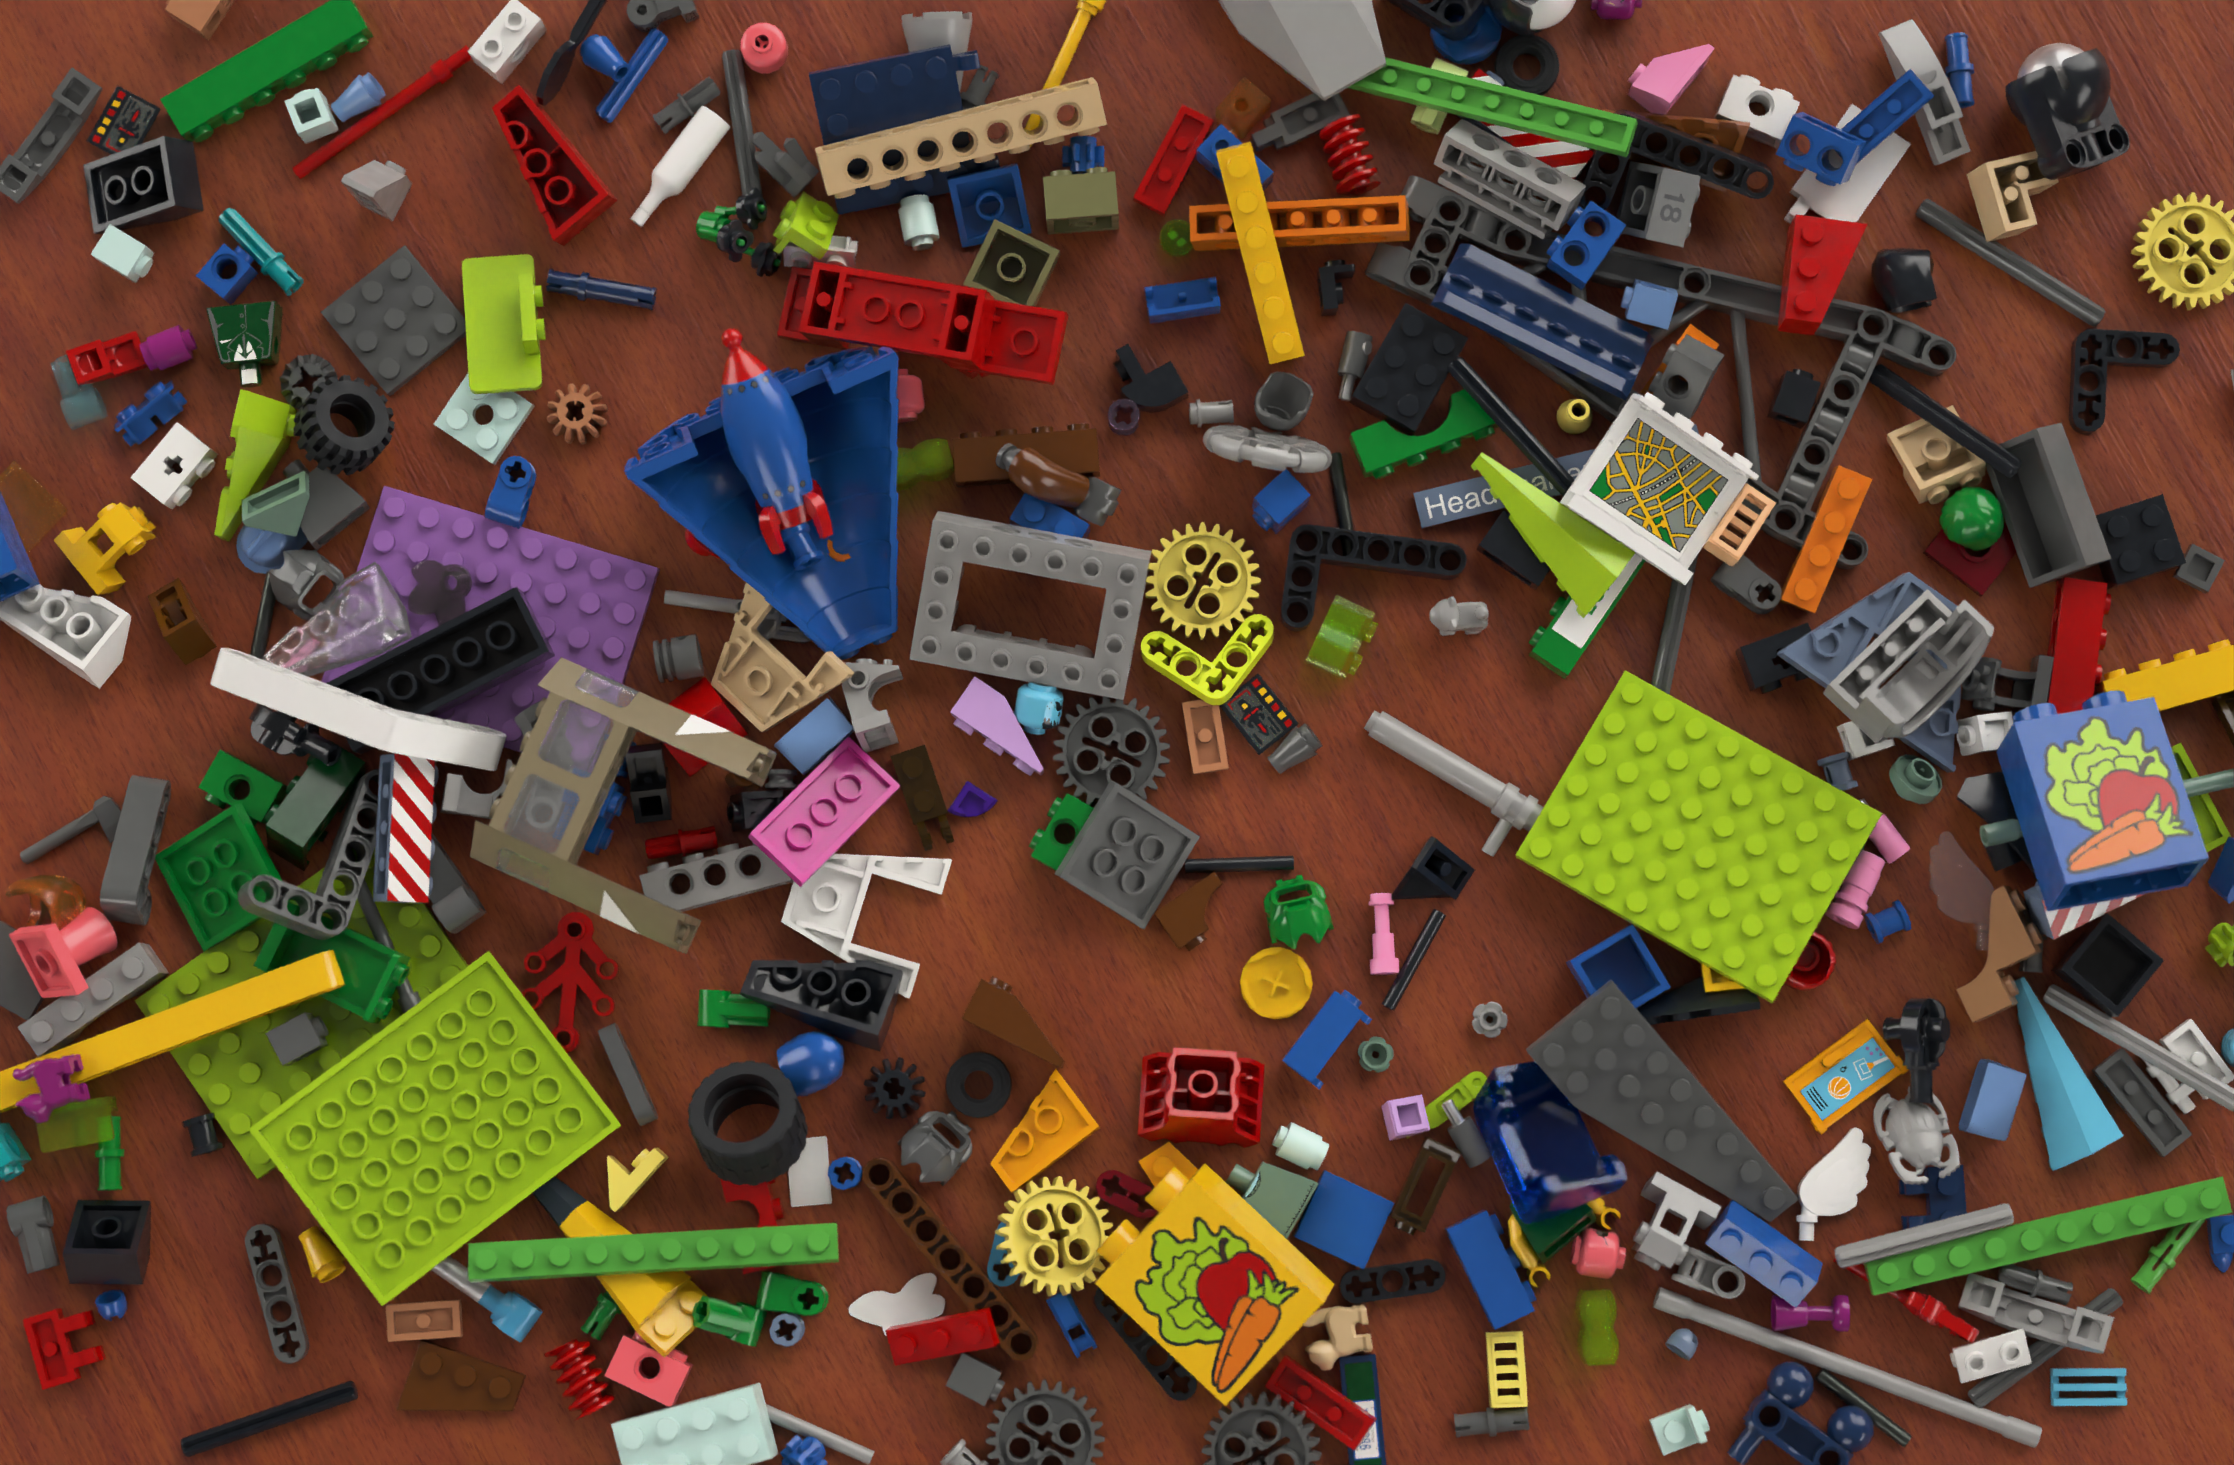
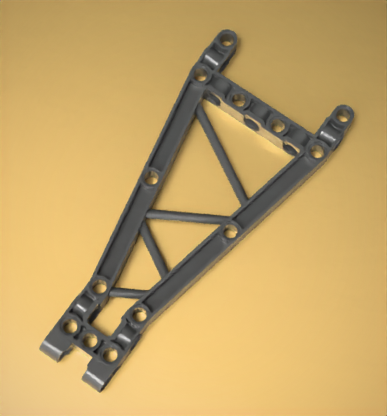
M1411 175L1401 195H1406L1409 215L1412 220L1423 225L1414 247L1410 251L1402 246L1393 247L1385 243H1378L1365 270V274L1371 279L1441 310L1431 305L1448 270V267L1445 265L1456 241L1460 242L1462 239L1486 250L1487 253L1505 262L1526 266L1521 270L1536 277L1543 271L1555 273L1546 267L1551 258L1546 252L1558 235L1563 239L1566 235L1550 232L1544 239H1541L1461 195L1428 180ZM1447 206L1453 207L1458 212L1459 217L1454 221H1447L1441 217L1440 209ZM1509 236H1517L1522 240L1524 247L1518 251L1510 250L1505 244V239ZM1431 238L1438 239L1442 242L1444 249L1439 253H1431L1426 249L1425 241ZM1615 246L1611 248L1589 280L1590 282L1625 290L1626 286L1633 287L1634 280L1639 279L1677 290L1678 298L1676 302L1687 305L1672 315L1668 330L1654 327L1648 332L1654 339L1651 347L1705 309L1730 315L1744 455L1746 459L1753 463L1750 470L1759 475L1757 480L1749 478L1746 483L1776 503L1760 529L1770 537L1798 551L1801 550L1816 515L1810 509L1879 357L1882 356L1908 369H1914L1933 377L1946 372L1956 360V349L1947 339L1883 310L1833 298L1822 323L1814 335L1843 341L1845 345L1837 362L1828 374L1814 405L1816 408L1807 428L1802 432L1785 469V472H1787L1778 492H1775L1764 484L1761 479L1745 318L1778 326L1782 286ZM1575 251L1564 253V260L1567 264L1571 266L1582 264V258L1579 253ZM1421 270L1427 274L1429 282L1425 285H1416L1411 281L1410 274L1413 271ZM1687 278L1698 280L1701 285V291L1698 293L1689 292L1684 286V280ZM1571 284L1572 295L1587 302L1586 285L1581 291ZM1865 320H1872L1877 323L1879 334L1873 336L1866 333L1863 328V322ZM1486 332L1578 399L1585 400L1589 407L1611 423L1615 421L1633 393L1639 394L1631 389L1625 401ZM1930 350H1939L1944 355V365L1939 366L1931 362L1929 358ZM1834 385H1845L1850 391L1849 400L1837 398L1834 394ZM1811 448L1819 452L1821 456L1819 465H1812L1806 461L1804 456L1805 449ZM1746 499L1743 500V505L1758 515L1760 514L1761 509ZM1777 513H1784L1790 517L1792 525L1789 530H1782L1777 527L1775 523V515ZM1850 531L1845 543L1855 546L1857 558L1855 560H1848L1841 553L1835 566L1839 569H1853L1862 563L1868 555L1869 549L1866 540Z

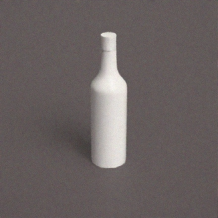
M705 106L699 108L653 169L650 192L630 218L635 224L642 227L663 200L678 195L684 190L730 129L728 123Z

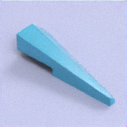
M2020 977L2015 980L2019 990V994L2015 996L2019 1003L2017 1004V1017L2024 1037V1050L2035 1101L2038 1104L2041 1117L2043 1138H2045L2049 1155L2048 1162L2051 1170L2055 1171L2099 1151L2123 1137V1134L2025 977Z

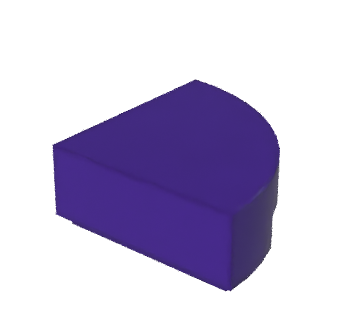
M967 781L948 809V812L959 817H976L992 809L998 800Z

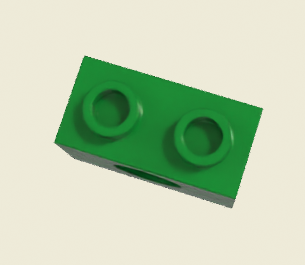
M219 750L198 788L207 792L205 797L207 801L222 809L227 804L233 806L242 803L253 826H256L258 821L267 824L264 822L267 813L274 804H281L288 786L232 754ZM247 781L250 785V793L245 799L238 800L235 795V788L240 782Z
M1066 793L1063 800L1057 797L1047 813V816L1052 818L1045 831L1039 828L1029 844V847L1034 850L1031 858L1056 872L1094 808L1069 793ZM1061 825H1070L1076 832L1074 840L1069 844H1061L1054 837L1056 829Z

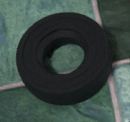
M1518 35L1508 40L1500 48L1495 60L1494 70L1495 74L1504 81L1505 84L1503 86L1542 96L1552 88L1557 79L1559 59L1553 46L1545 39L1536 35L1532 37ZM1530 54L1538 59L1541 70L1536 78L1523 80L1515 74L1513 62L1518 56Z
M974 1052L962 1056L952 1065L947 1075L946 1091L950 1102L959 1112L969 1117L983 1118L997 1113L1007 1103L1011 1094L1012 1082L1007 1067L1000 1059L988 1053ZM977 1070L988 1073L993 1080V1089L990 1095L979 1100L970 1097L964 1086L966 1077L971 1072Z

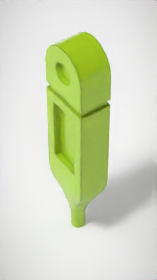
M1479 1071L1471 1072L1462 1078L1460 1082L1454 1084L1429 1103L1425 1109L1430 1129L1438 1127L1449 1119L1441 1106L1445 1101L1452 1099L1457 1109L1460 1110L1470 1103L1472 1099L1482 1094L1488 1086L1486 1075Z

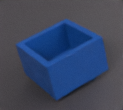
M1633 924L1566 962L1586 998H1589L1610 979L1636 1008L1671 988Z

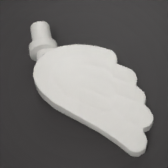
M1856 1127L1850 1129L1845 1137L1815 1164L1800 1181L1797 1188V1197L1801 1205V1215L1796 1217V1222H1800L1799 1240L1814 1241V1223L1818 1222V1216L1839 1215L1846 1213L1857 1205L1856 1195L1867 1186L1866 1174L1870 1168L1868 1158L1871 1153L1870 1146L1863 1143V1132L1861 1129Z

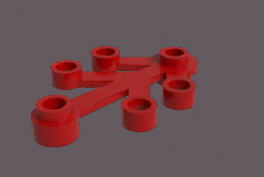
M570 912L564 915L558 923V935L538 952H530L524 958L525 969L530 973L539 974L546 969L547 961L566 948L565 963L535 988H527L522 992L525 998L530 992L537 994L538 1001L534 1006H531L536 1010L543 1004V999L562 985L559 1024L551 1033L557 1041L561 1032L566 1031L569 1033L570 1042L562 1046L566 1053L575 1051L581 1041L580 1033L574 1027L578 986L591 1000L593 1011L597 1015L609 1016L616 1008L614 999L609 995H605L580 965L582 949L597 965L596 973L601 979L613 980L619 974L618 963L608 958L592 939L594 934L592 920L581 912ZM573 923L580 924L582 928L580 935L576 937L571 936L569 933V927ZM533 956H539L542 960L539 969L533 970L529 965V961ZM610 962L613 964L614 972L612 975H603L601 968L604 963ZM604 998L610 1002V1009L605 1013L598 1009V1002Z

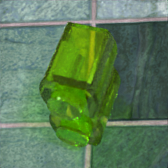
M934 438L919 443L913 449L898 448L896 491L911 488L920 480L929 482L939 481L952 475L955 471L948 441L946 439Z
M1336 595L1305 662L1342 680H1345L1347 673L1354 676L1363 658L1362 655L1357 654L1362 641L1370 643L1378 626V623L1372 621L1375 612Z
M1606 1288L1579 1289L1575 1303L1576 1315L1581 1324L1577 1341L1579 1355L1588 1366L1613 1365L1617 1360L1619 1352L1618 1338L1613 1329L1617 1314L1615 1298L1611 1290Z

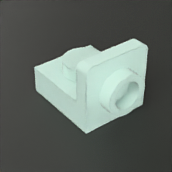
M1691 1404L1649 1419L1662 1455H1667L1695 1443L1702 1444L1708 1441L1705 1432L1710 1431L1707 1419L1702 1410L1696 1412L1695 1407Z

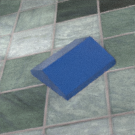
M1017 163L947 178L962 248L983 244L994 219L1022 233H1032Z

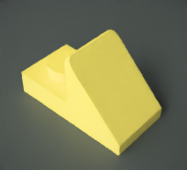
M645 1148L631 1163L635 1168L631 1173L614 1156L608 1155L610 1208L615 1213L620 1212L669 1157L659 1148H653L651 1152Z

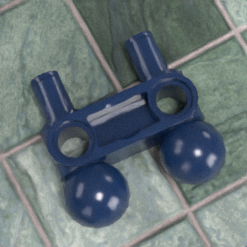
M1784 1362L1777 1365L1770 1372L1767 1379V1390L1764 1389L1759 1396L1751 1401L1749 1410L1743 1417L1745 1420L1743 1424L1746 1427L1727 1453L1736 1461L1745 1465L1763 1440H1771L1803 1465H1820L1819 1458L1827 1450H1833L1838 1454V1459L1834 1465H1849L1850 1460L1854 1456L1853 1453L1863 1450L1870 1443L1874 1434V1425L1871 1417L1865 1410L1856 1406H1845L1837 1409L1830 1416L1827 1423V1433L1793 1409L1804 1405L1810 1399L1814 1389L1811 1373L1805 1366L1797 1362ZM1766 1406H1773L1778 1409V1416L1771 1423H1763L1759 1420V1413Z

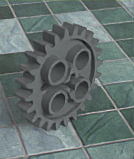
M1103 696V704L1098 705L1093 697H1089L1090 708L1087 710L1078 703L1076 708L1079 716L1076 718L1070 714L1065 715V718L1070 723V727L1058 726L1057 730L1065 738L1064 740H1056L1053 743L1054 746L1063 749V753L1054 755L1053 760L1064 762V766L1056 771L1057 775L1068 774L1069 776L1063 784L1064 788L1075 785L1077 789L1075 790L1074 797L1079 798L1085 793L1088 795L1086 804L1091 805L1095 799L1099 800L1111 781L1110 775L1113 769L1125 767L1131 773V780L1126 785H1123V787L1146 801L1147 796L1144 789L1148 787L1157 791L1158 786L1153 781V778H1165L1166 774L1158 767L1170 762V759L1160 755L1161 752L1170 749V744L1159 742V739L1167 734L1166 729L1155 730L1154 728L1160 721L1159 716L1148 720L1146 716L1150 707L1147 705L1140 711L1136 710V698H1133L1128 705H1124L1121 699H1116L1115 703H1111L1109 697ZM1105 719L1111 722L1113 731L1108 737L1100 738L1092 732V726L1097 720ZM1131 734H1140L1146 740L1145 748L1137 753L1130 752L1125 746L1127 737ZM1087 737L1106 748H1110L1112 743L1117 744L1120 754L1140 761L1142 765L1135 767L1118 757H1113L1111 762L1105 760L1106 753L1104 751L1082 743V739ZM1084 752H1091L1098 758L1097 766L1091 771L1082 770L1077 764L1078 757Z
M1043 1379L1041 1389L1036 1390L1033 1383L1029 1381L1027 1383V1393L1023 1394L1019 1388L1015 1387L1013 1389L1016 1398L1014 1401L1005 1396L1001 1399L1006 1407L1005 1411L994 1408L993 1414L1000 1420L999 1423H988L987 1428L996 1432V1436L986 1438V1443L996 1445V1449L987 1456L990 1459L999 1458L1000 1462L997 1465H1042L1044 1458L1049 1455L1059 1457L1063 1465H1096L1091 1460L1092 1457H1103V1452L1095 1448V1444L1104 1442L1105 1436L1095 1434L1094 1430L1103 1426V1422L1091 1420V1417L1097 1412V1408L1093 1407L1085 1410L1083 1406L1088 1399L1086 1395L1078 1400L1073 1398L1076 1387L1072 1386L1067 1393L1062 1392V1381H1058L1053 1390L1049 1389L1047 1380ZM1034 1405L1044 1406L1049 1412L1048 1420L1043 1424L1031 1422L1028 1417L1030 1407ZM1017 1422L1024 1423L1041 1435H1044L1047 1430L1052 1432L1051 1440L1073 1451L1074 1457L1066 1456L1051 1445H1046L1044 1449L1038 1446L1039 1439L1016 1427ZM1066 1423H1074L1080 1428L1081 1436L1075 1442H1066L1060 1435V1428ZM1017 1437L1026 1438L1031 1445V1451L1022 1457L1014 1455L1010 1449V1442Z
M1266 1392L1260 1394L1258 1402L1254 1401L1251 1393H1247L1244 1397V1405L1236 1397L1233 1398L1230 1402L1232 1411L1222 1406L1218 1411L1222 1419L1213 1417L1209 1422L1216 1431L1207 1430L1203 1436L1212 1444L1204 1445L1201 1449V1453L1211 1456L1203 1465H1233L1235 1462L1251 1457L1257 1447L1260 1451L1274 1445L1278 1440L1289 1437L1290 1442L1272 1448L1266 1458L1263 1454L1258 1455L1245 1465H1281L1278 1461V1455L1282 1453L1290 1455L1294 1459L1295 1465H1316L1312 1461H1317L1322 1456L1321 1452L1312 1450V1447H1315L1320 1442V1437H1309V1433L1313 1430L1315 1424L1303 1425L1301 1422L1306 1412L1301 1411L1296 1415L1292 1413L1293 1401L1289 1402L1285 1407L1280 1406L1281 1395L1279 1394L1272 1403L1268 1402ZM1260 1422H1272L1277 1428V1434L1273 1436L1265 1434L1261 1430ZM1238 1437L1245 1444V1451L1238 1452L1233 1450L1229 1445V1438Z

